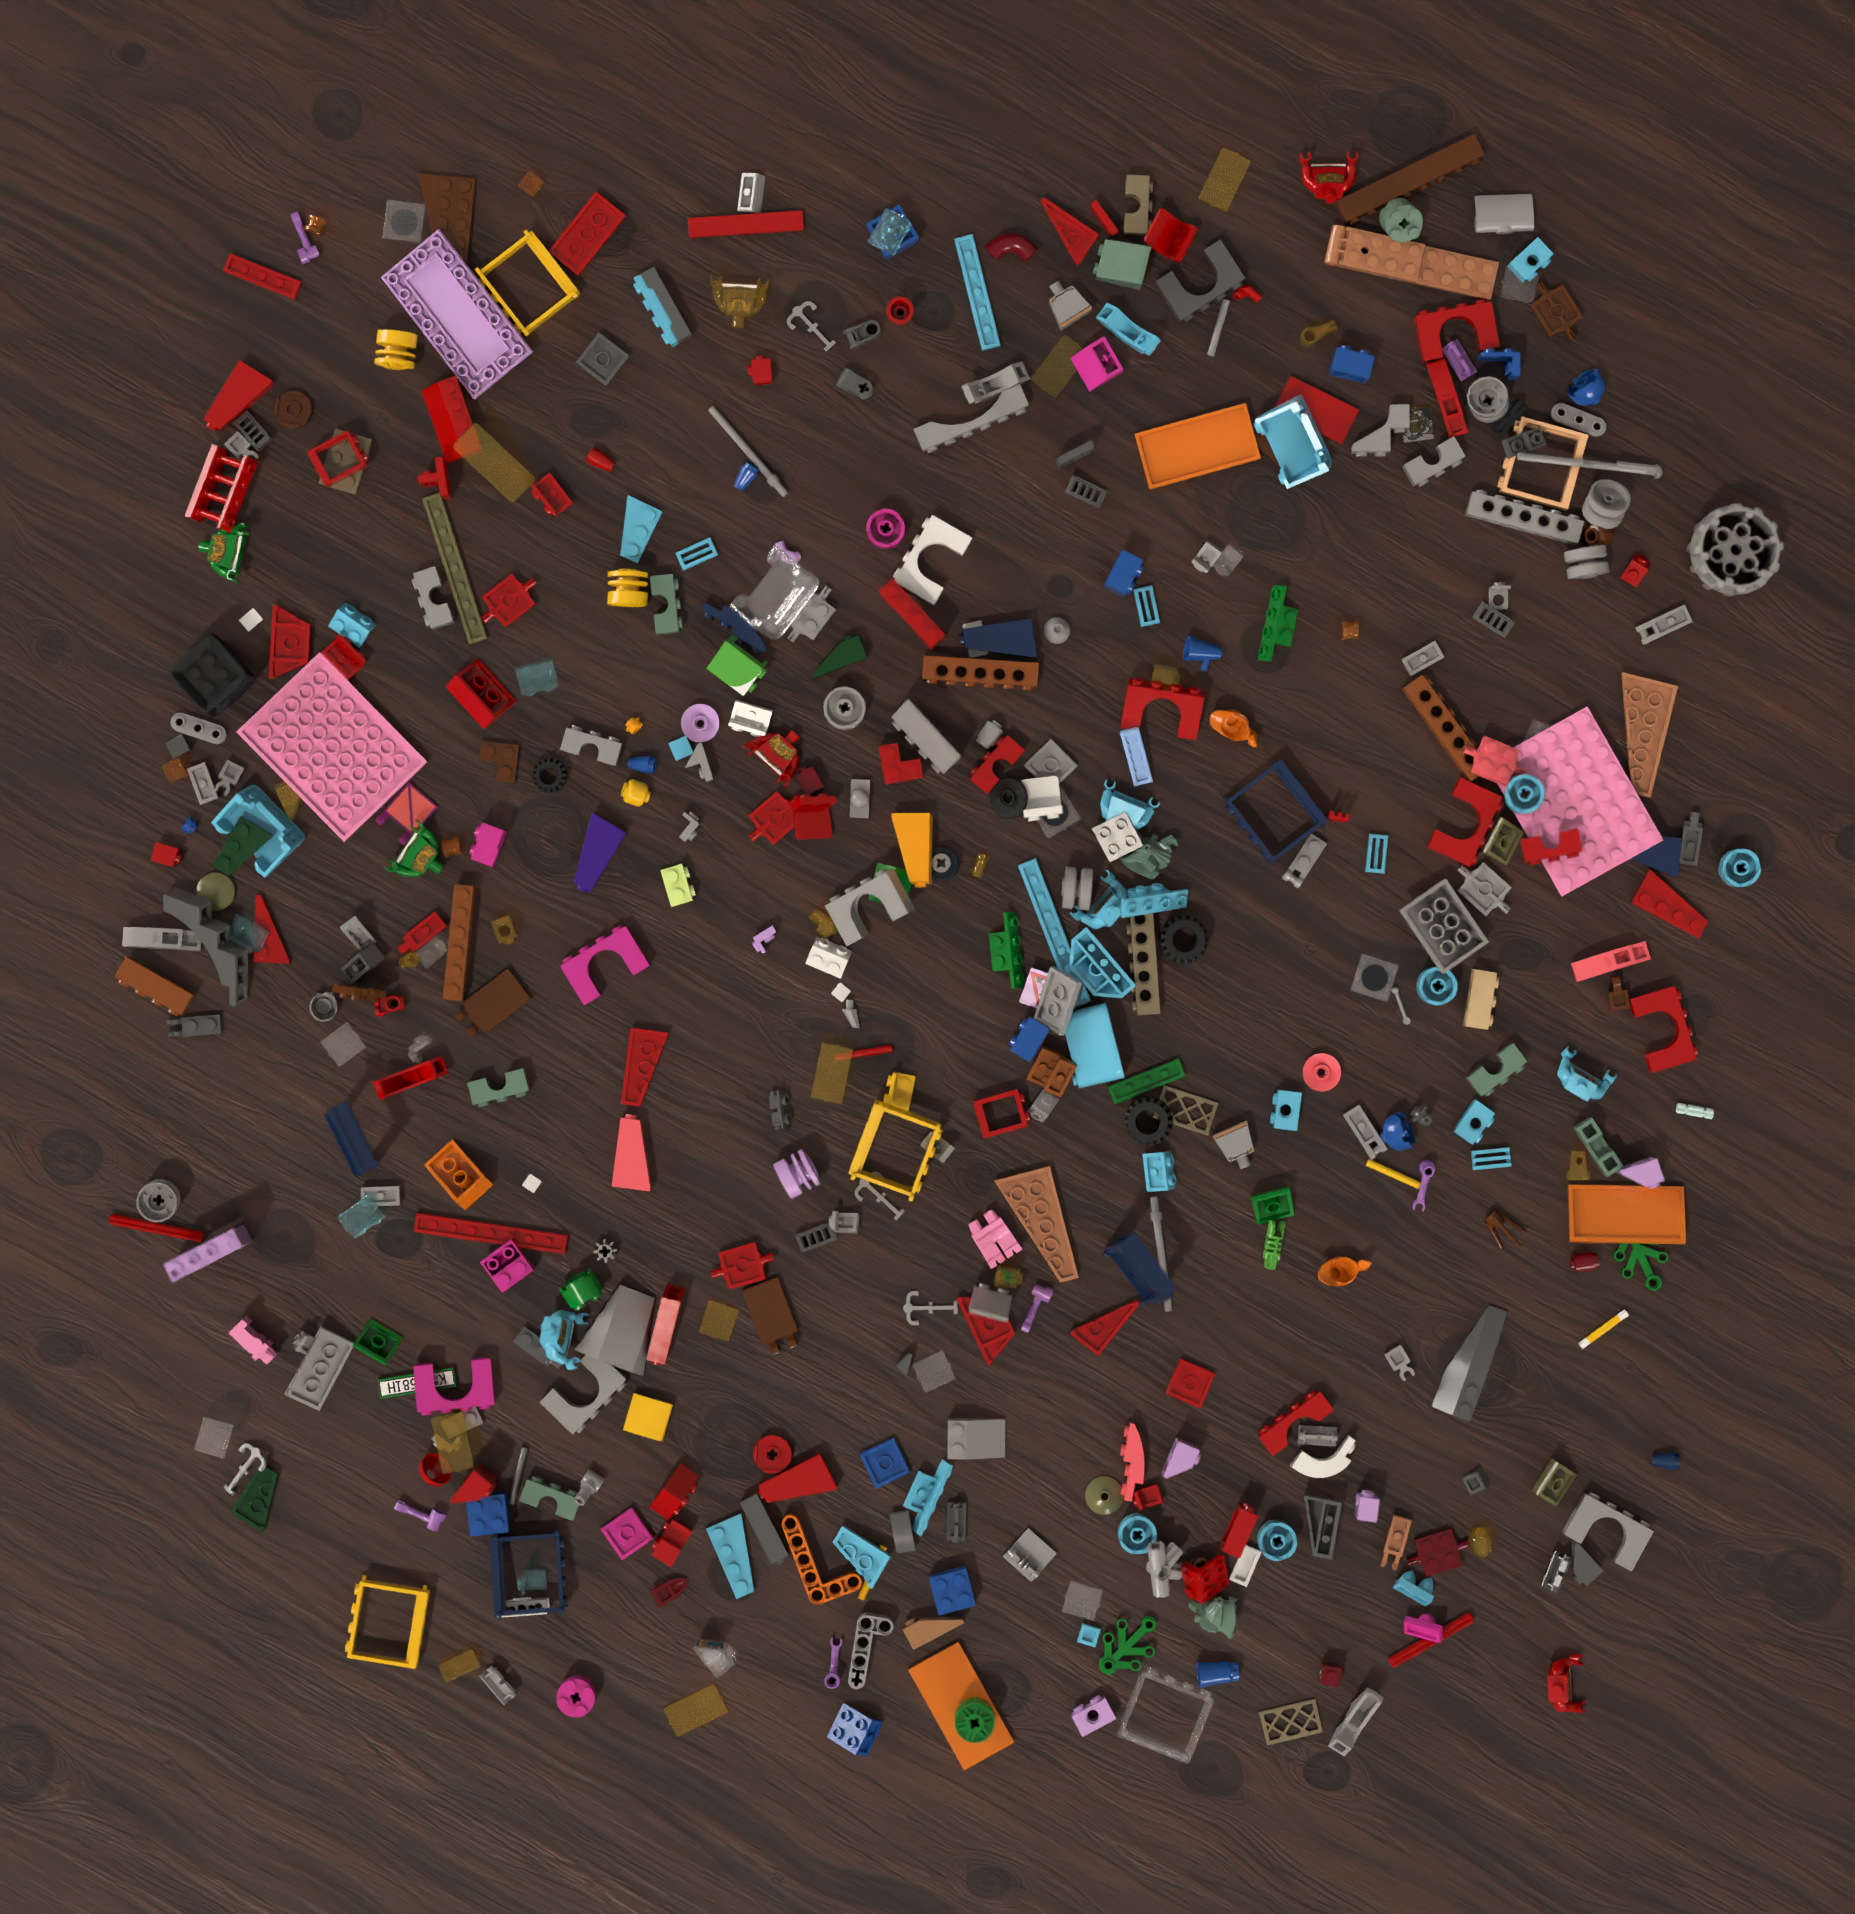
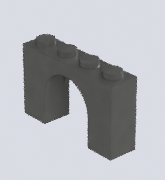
M1221 240L1203 251L1216 274V285L1209 293L1200 296L1188 293L1181 286L1172 271L1155 282L1157 289L1179 322L1183 320L1185 322L1190 321L1195 317L1194 313L1201 310L1203 312L1211 307V302L1214 300L1219 302L1227 296L1226 292L1231 289L1235 291L1243 286L1242 282L1245 280V277Z

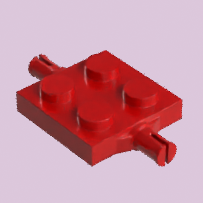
M510 574L482 596L490 611L483 615L481 619L486 624L495 617L501 621L505 628L536 605L530 597L528 590L537 583L531 578L522 584L513 574Z
M776 791L748 815L756 827V830L748 836L751 841L754 842L762 835L774 845L795 826L791 802L795 801L799 795H795L788 801Z
M756 1242L718 1252L721 1266L719 1269L710 1271L712 1279L723 1276L727 1281L729 1290L766 1279L763 1270L764 1263L775 1261L774 1257H772L773 1253L761 1256Z

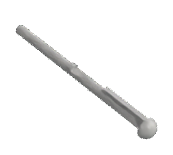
M1520 452L1517 456L1518 460L1647 474L1653 475L1654 479H1659L1663 475L1662 467L1657 464L1647 465L1621 461L1608 463L1584 460L1583 458L1573 459Z

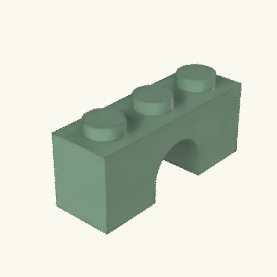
M673 574L650 576L652 596H661L668 601V608L664 613L654 614L656 635L680 633L679 628H683L682 616L678 617L677 609H681L680 597L676 598V590H679L678 578H674Z
M1510 1043L1496 1054L1501 1062V1068L1497 1073L1489 1074L1483 1066H1480L1465 1077L1479 1096L1485 1095L1487 1097L1495 1091L1493 1087L1499 1083L1503 1085L1510 1079L1509 1075L1514 1071L1517 1074L1525 1068L1524 1064L1527 1060L1514 1043Z
M525 1068L505 1073L506 1085L501 1090L493 1089L489 1084L488 1077L468 1082L472 1104H478V1107L490 1105L489 1101L496 1099L497 1103L508 1100L507 1096L515 1094L516 1098L526 1096V1091H530V1086Z
M1588 1117L1573 1127L1603 1176L1608 1177L1623 1167L1615 1152L1605 1142L1602 1132L1593 1118Z
M537 1476L527 1478L519 1499L520 1502L537 1508L541 1498L551 1496L557 1501L555 1515L571 1521L574 1520L579 1505L574 1501L578 1494L577 1491L571 1489L568 1491L562 1490L560 1485L552 1482L550 1485L543 1483V1479Z

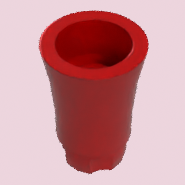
M905 297L893 298L887 305V315L896 325L908 323L914 312L912 303ZM903 311L904 314L899 316L896 312Z

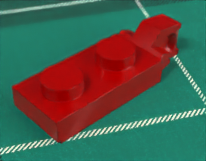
M435 911L406 933L402 938L404 943L397 949L401 954H404L409 949L414 952L448 926Z

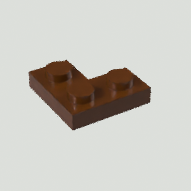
M481 741L479 760L498 762L496 781L515 783L520 745Z

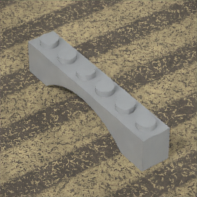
M1018 384L1002 391L991 409L973 421L956 425L939 424L931 421L915 428L914 433L922 452L927 451V453L938 450L937 446L945 444V446L956 442L955 439L960 436L967 438L973 435L974 430L979 428L981 431L991 427V423L996 421L1002 423L1008 420V416L1014 413L1016 416L1027 412L1026 408L1029 407L1021 385Z

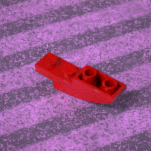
M1445 358L1427 363L1426 366L1449 438L1468 433Z

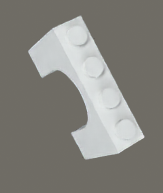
M932 515L930 519H925L922 525L924 529L922 534H917L912 544L915 546L911 552H906L902 560L905 563L902 568H897L893 578H895L900 587L934 606L944 588L921 574L917 565L919 554L927 546L940 544L963 556L972 541V537Z

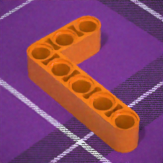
M787 1513L783 1517L782 1528L808 1598L813 1604H822L854 1592L861 1587L862 1577L855 1571L822 1582L798 1516L794 1513ZM793 1518L796 1521V1525L788 1527L785 1524L786 1519ZM800 1536L803 1542L800 1545H795L792 1542V1538ZM801 1554H806L809 1557V1561L802 1563L798 1557ZM808 1572H813L816 1575V1579L808 1581L805 1575ZM850 1577L858 1578L859 1583L855 1586L848 1583ZM837 1583L841 1589L838 1592H833L830 1586ZM820 1590L823 1596L820 1599H815L812 1596V1592Z

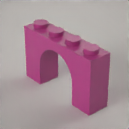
M620 925L611 930L612 935L607 938L603 935L595 940L596 944L589 947L587 945L579 950V955L574 958L570 955L562 960L564 964L560 967L583 1005H587L601 996L589 973L590 962L598 952L603 950L615 951L623 958L633 975L651 966L627 926L622 927Z
M490 1357L471 1359V1388L464 1396L457 1399L446 1398L436 1390L432 1363L413 1364L417 1412H421V1415L433 1414V1411L440 1410L441 1413H450L452 1409L460 1408V1411H470L471 1407L479 1406V1409L491 1408L490 1405H494Z

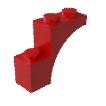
M443 1056L376 1080L373 1084L381 1100L447 1075L449 1072Z

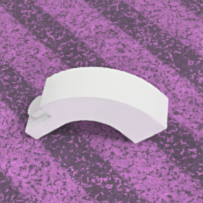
M1347 1434L1337 1451L1330 1457L1323 1459L1312 1457L1300 1449L1290 1465L1298 1472L1309 1477L1325 1478L1333 1476L1350 1464L1351 1460L1346 1455L1347 1453H1352L1356 1447L1354 1444L1356 1440Z

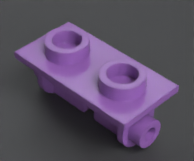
M1458 339L1442 348V352L1460 381L1477 372Z

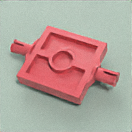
M1487 736L1482 738L1477 750L1466 745L1463 753L1474 757L1471 773L1505 787L1508 785L1513 773L1517 775L1526 774V769L1516 766L1520 750Z

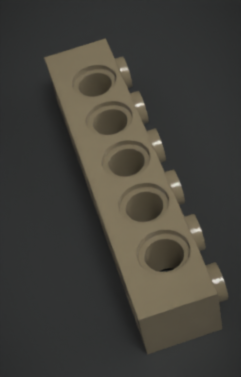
M1153 913L1143 914L1145 917L1143 924H1137L1134 921L1135 916L1129 917L1130 923L1126 924L1127 935H1131V943H1128V954H1132L1133 961L1129 962V970L1134 975L1133 982L1136 985L1131 990V992H1135V1000H1132L1133 1012L1136 1011V1015L1160 1014ZM1139 932L1146 935V941L1142 944L1136 941V935ZM1141 951L1145 952L1148 956L1147 961L1144 963L1137 960V955ZM1141 971H1147L1149 974V979L1145 982L1140 981L1138 978ZM1143 990L1150 992V998L1147 1001H1143L1140 998V993Z

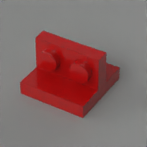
M436 457L437 473H434V471H424L422 475L418 476V482L423 488L439 485L440 496L444 500L452 499L447 462L443 457Z

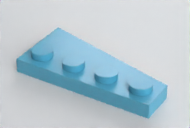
M739 1513L706 1528L736 1599L754 1592L742 1513Z

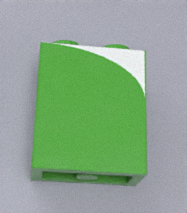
M732 634L724 642L706 669L744 696L748 691L751 693L757 686L756 679H761L767 672L765 667L768 662L766 660L763 663L759 662L735 644L738 638Z

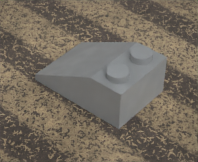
M979 1283V1286L974 1285L969 1312L1007 1322L1012 1294H1008L1009 1290L998 1288L997 1291L990 1289V1285Z
M948 1418V1459L1005 1458V1419Z

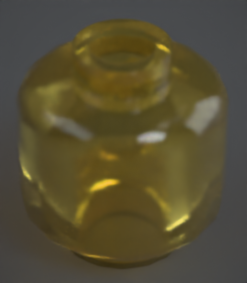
M1477 1527L1468 1535L1470 1551L1478 1555V1557H1486L1494 1550L1493 1534L1487 1528Z

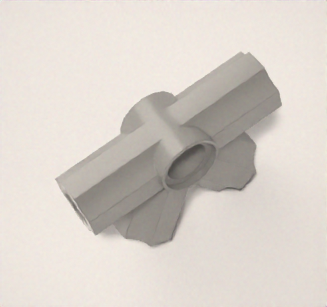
M1153 1541L1147 1547L1149 1562L1146 1565V1570L1151 1574L1153 1595L1157 1598H1165L1169 1596L1170 1592L1169 1579L1180 1580L1182 1578L1180 1565L1183 1563L1176 1561L1184 1552L1172 1542L1165 1549L1163 1542Z

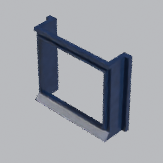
M346 1101L328 1110L329 1113L324 1115L354 1177H357L375 1168L381 1162L373 1159L375 1155L351 1107H347L349 1103Z

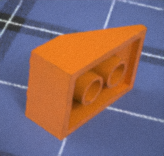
M453 1139L424 1164L452 1199L464 1210L469 1208L494 1185Z

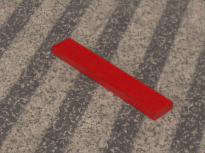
M803 210L688 218L689 238L804 231Z

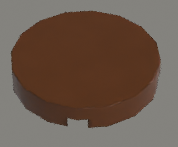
M296 390L284 392L276 399L274 404V415L277 421L289 429H299L305 426L310 421L313 413L309 398Z

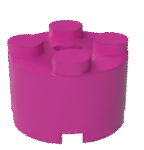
M881 509L873 513L868 519L866 526L867 536L874 546L880 549H892L903 540L905 524L902 517L896 511ZM885 525H889V529H891V531H887V533L884 534L883 530L880 528L885 527Z
M582 1675L571 1676L564 1680L558 1689L556 1696L557 1706L567 1716L583 1717L592 1709L597 1693L592 1681ZM575 1693H579L580 1698L577 1700L573 1696Z

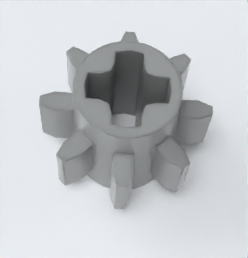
M604 1239L602 1245L598 1242L596 1243V1246L599 1248L594 1250L593 1253H598L599 1257L597 1260L603 1258L605 1263H607L609 1257L615 1259V1256L612 1254L618 1251V1249H613L614 1241L609 1244ZM604 1246H606L607 1249H610V1252L607 1254V1256H605V1254L600 1251L604 1248Z

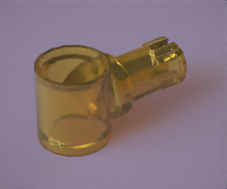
M1333 319L1320 326L1307 327L1300 335V342L1306 347L1313 346L1317 341L1322 340L1324 336L1338 331L1336 325L1333 326L1335 324ZM1307 332L1312 333L1314 340H1305L1304 334Z

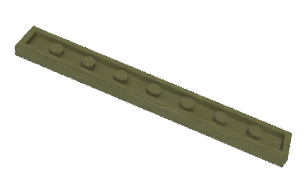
M440 493L424 497L422 500L468 643L470 645L486 640L488 638L443 498L440 496Z

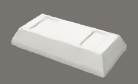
M1246 1545L1241 1557L1237 1559L1229 1580L1247 1587L1261 1551Z

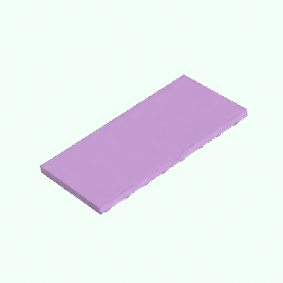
M441 229L434 232L381 277L473 399H477L533 353V350Z

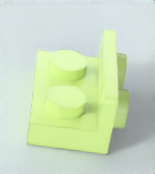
M678 864L660 870L671 907L694 901L693 896H696L693 885H689L687 880L690 877L687 866L684 867L683 864Z

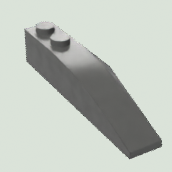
M1488 1305L1461 1348L1456 1352L1454 1358L1444 1370L1431 1405L1432 1407L1469 1422L1471 1421L1500 1338L1507 1311Z

